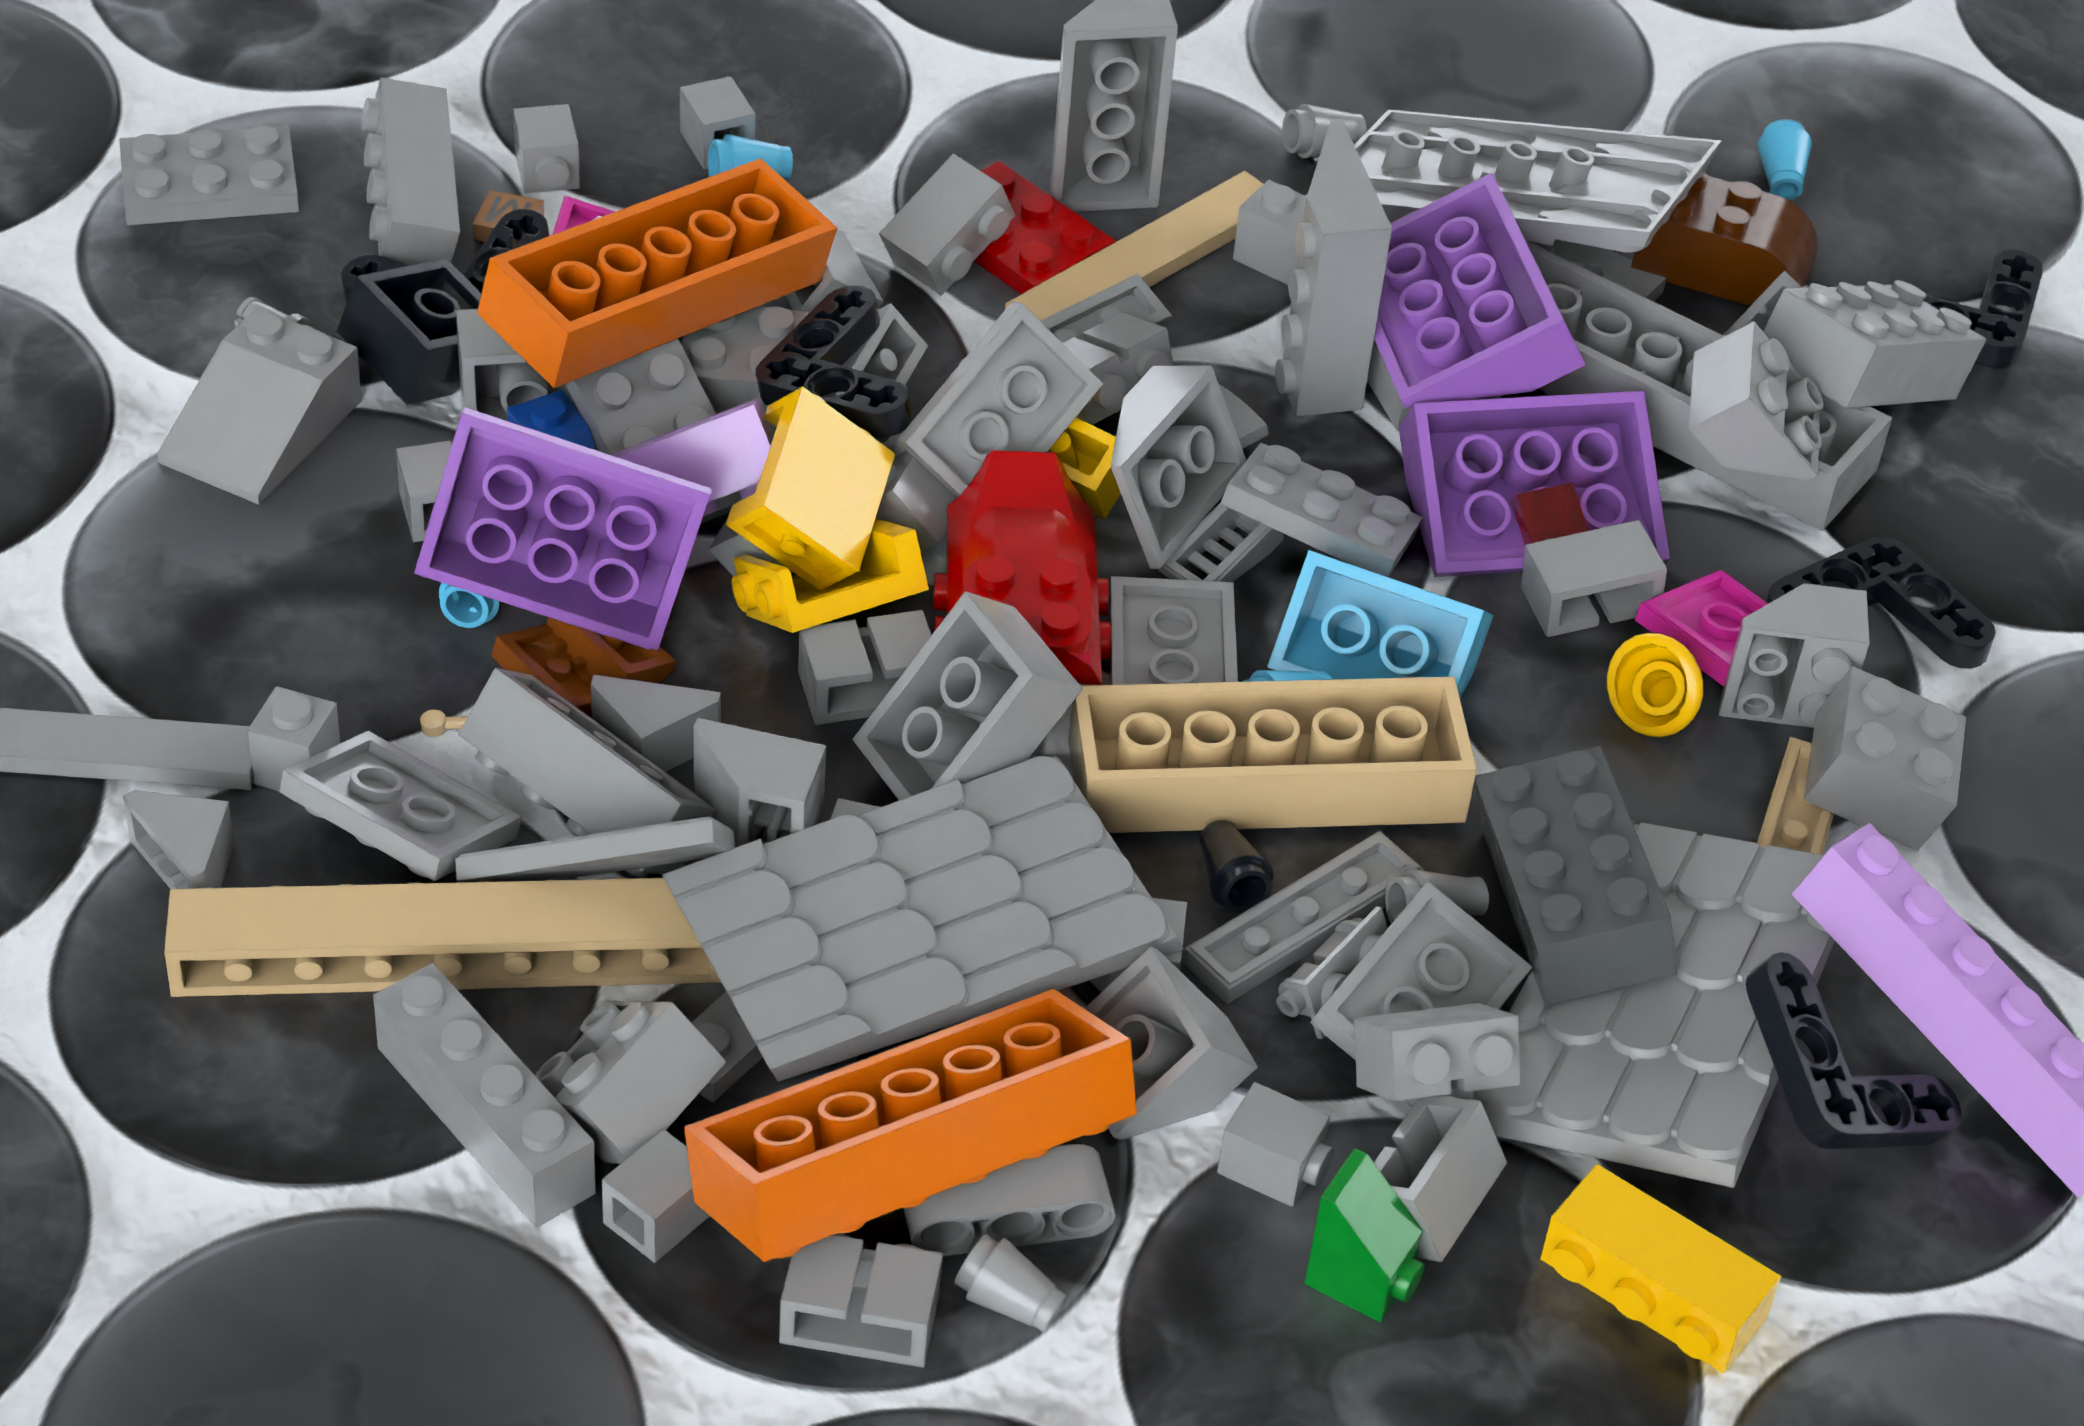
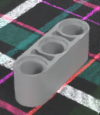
M1084 1144L1055 1146L1050 1148L1049 1152L1041 1157L1022 1159L990 1172L981 1181L959 1184L929 1196L924 1203L918 1206L904 1208L912 1245L922 1250L943 1253V1256L970 1253L985 1234L998 1242L1006 1238L1015 1247L1092 1237L1107 1230L1116 1217L1099 1152L1093 1147Z

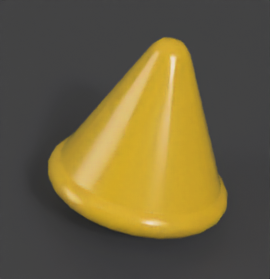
M1644 633L1626 640L1615 651L1607 671V691L1615 713L1625 725L1645 736L1666 737L1686 728L1698 713L1703 698V675L1694 656L1676 639L1660 633Z

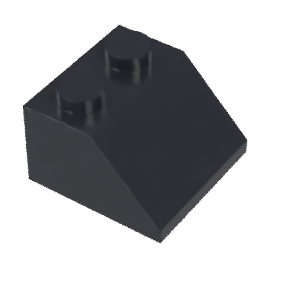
M447 258L360 275L356 277L336 332L347 343L357 347L358 356L379 375L406 405L452 395L460 388L456 310L478 309L481 293Z

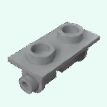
M1376 906L1364 919L1354 918L1341 921L1336 926L1335 932L1314 952L1315 964L1305 962L1290 978L1285 979L1279 985V996L1276 998V1004L1282 1013L1289 1017H1296L1300 1014L1311 1017V1020L1388 929L1382 907ZM1313 1026L1316 1037L1323 1039L1326 1035Z

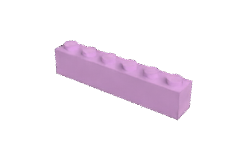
M1868 823L1833 845L1792 893L1793 897L2064 1184L2080 1198L2084 1195V1043L2066 1028L2043 1004L2041 998L2017 977L1994 953L1992 947L1968 926L1946 903L1944 897L1920 876L1898 853L1896 847L1884 838L1871 823Z

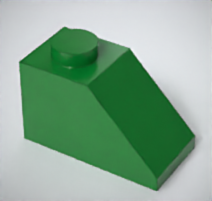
M1354 1148L1321 1196L1304 1284L1381 1323L1395 1300L1398 1299L1404 1303L1408 1302L1420 1282L1425 1264L1416 1260L1423 1230L1369 1155Z

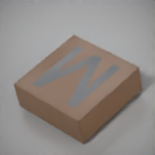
M489 190L472 224L473 240L485 242L498 221L506 213L513 210L532 209L544 216V200ZM514 239L515 248H517V244L520 240Z

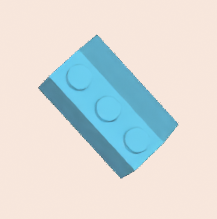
M1308 550L1267 668L1276 671L1316 672L1323 670L1331 676L1332 680L1455 677L1459 698H1461L1474 673L1494 615L1482 609Z

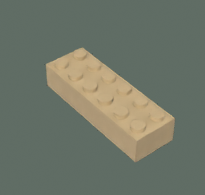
M1455 677L1081 686L1083 690L1072 702L1068 741L1074 782L1099 816L1108 833L1203 830L1209 824L1221 820L1231 822L1236 829L1466 823L1477 768Z

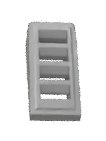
M1219 503L1197 525L1158 571L1169 579L1233 582L1267 557L1284 540V533ZM1239 527L1249 535L1243 538L1233 530ZM1224 539L1234 546L1235 549L1231 552L1217 542ZM1207 550L1222 562L1217 566L1201 554ZM1191 562L1207 573L1208 576L1202 580L1184 568V566Z

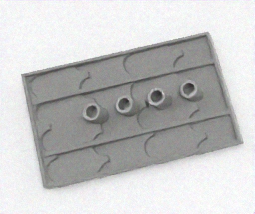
M1387 110L1358 140L1355 147L1389 222H1394L1492 172L1525 241L1553 246L1555 239L1631 253L1640 251L1651 243L1655 233L1669 220L1672 211L1680 201L1686 198L1693 184L1704 175L1707 166L1716 156L1722 141Z
M1037 756L963 784L957 779L859 816L841 815L763 844L761 839L733 848L731 851H725L662 874L769 1069L778 1082L984 1015L1051 989L1058 991L1128 968L1150 946L1159 950L1164 956L1184 950L1178 936L1164 917L1161 909L1154 902L1132 869L1129 861L1124 857L1102 824L1099 816L1092 809L1058 756Z
M1632 821L1671 915L1677 975L1545 1006L1533 971H1531L1509 1013L1518 1016L1520 1085L1473 1091L1471 1100L1481 1101L1493 1131L1498 1137L1734 1188L1779 1079L1747 995L1746 977L1752 969L1773 954L1784 952L1798 958L1809 969L1817 986L1835 940L1793 897L1792 893L1824 855L1770 845L1764 848L1760 847L1759 843L1704 833L1702 836H1698L1697 832L1643 822L1637 825L1634 824L1635 821Z

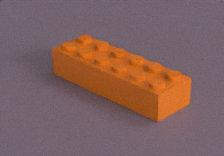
M760 158L491 257L477 314L553 388H556L820 282L838 227Z
M1055 989L1045 991L685 1126L684 1131L694 1202L763 1262L792 1256L799 1252L803 1246L836 1233L855 1231L861 1228L866 1221L899 1208L918 1206L924 1203L929 1196L962 1183L981 1181L992 1171L1022 1159L1041 1157L1048 1153L1050 1148L1083 1135L1099 1134L1108 1129L1111 1124L1136 1115L1131 1040Z

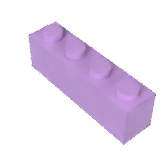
M759 398L611 455L712 488L703 515L705 516L719 509L716 501L718 498L739 491L743 500L755 493L774 436L768 421L764 419L765 413Z

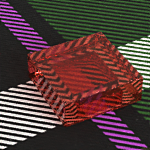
M1573 482L1516 494L1512 500L1525 545L1588 531Z

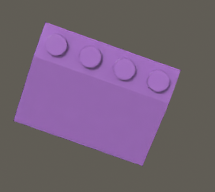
M1492 172L1390 223L1392 232L1374 339L1405 408L1412 407L1414 403L1461 401L1532 392L1586 365Z
M1644 391L1414 403L1399 426L1406 485L1415 514L1423 517L1419 528L1434 577L1522 572L1526 544L1640 520L1662 561L1667 563L1670 560Z
M464 407L414 574L602 635L617 638L648 650L650 648L658 650L712 488Z

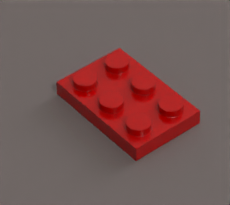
M997 161L980 170L1003 186L1015 217L1009 222L1004 234L997 240L992 241L974 262L1018 293L1023 294L1115 243L1112 237L1001 161Z

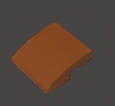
M548 617L546 624L496 636L491 655L505 670L533 675L590 718H592L591 681L593 675L659 683L674 671L676 660L661 646H659L658 650L652 648L648 650Z

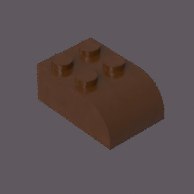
M1704 173L1690 188L1686 198L1680 201L1672 211L1669 220L1658 229L1651 243L1646 248L1634 252L1631 268L1665 277V282L1751 306L1784 270L1803 288L1805 287L1816 259L1817 236L1810 219L1791 201L1781 196L1761 191L1758 186L1749 182L1736 181L1732 183L1710 177Z

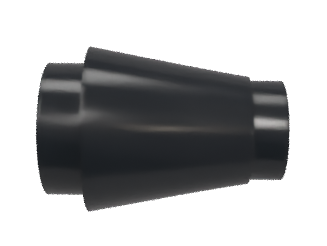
M1221 820L1206 826L1200 834L1199 842L1202 847L1210 890L1214 900L1233 912L1244 913L1269 898L1272 892L1273 869L1270 863L1236 830L1231 822Z

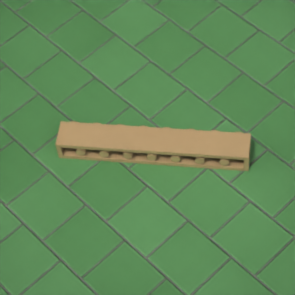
M664 878L550 879L544 881H478L376 885L341 884L332 886L245 888L204 887L199 889H170L164 953L171 997L379 992L431 963L441 971L456 989L722 983Z

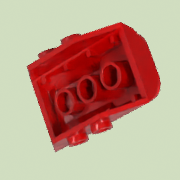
M992 450L987 454L981 468L963 493L947 506L945 573H934L933 610H945L946 617L965 591L1013 606L1020 612L1078 684L1102 685L1101 659H1109L1111 625L1110 622L1099 621V615L1107 616L1109 584L1108 578H1097L1094 510L1080 496L1065 472L1060 458L1054 452ZM934 617V632L945 617Z

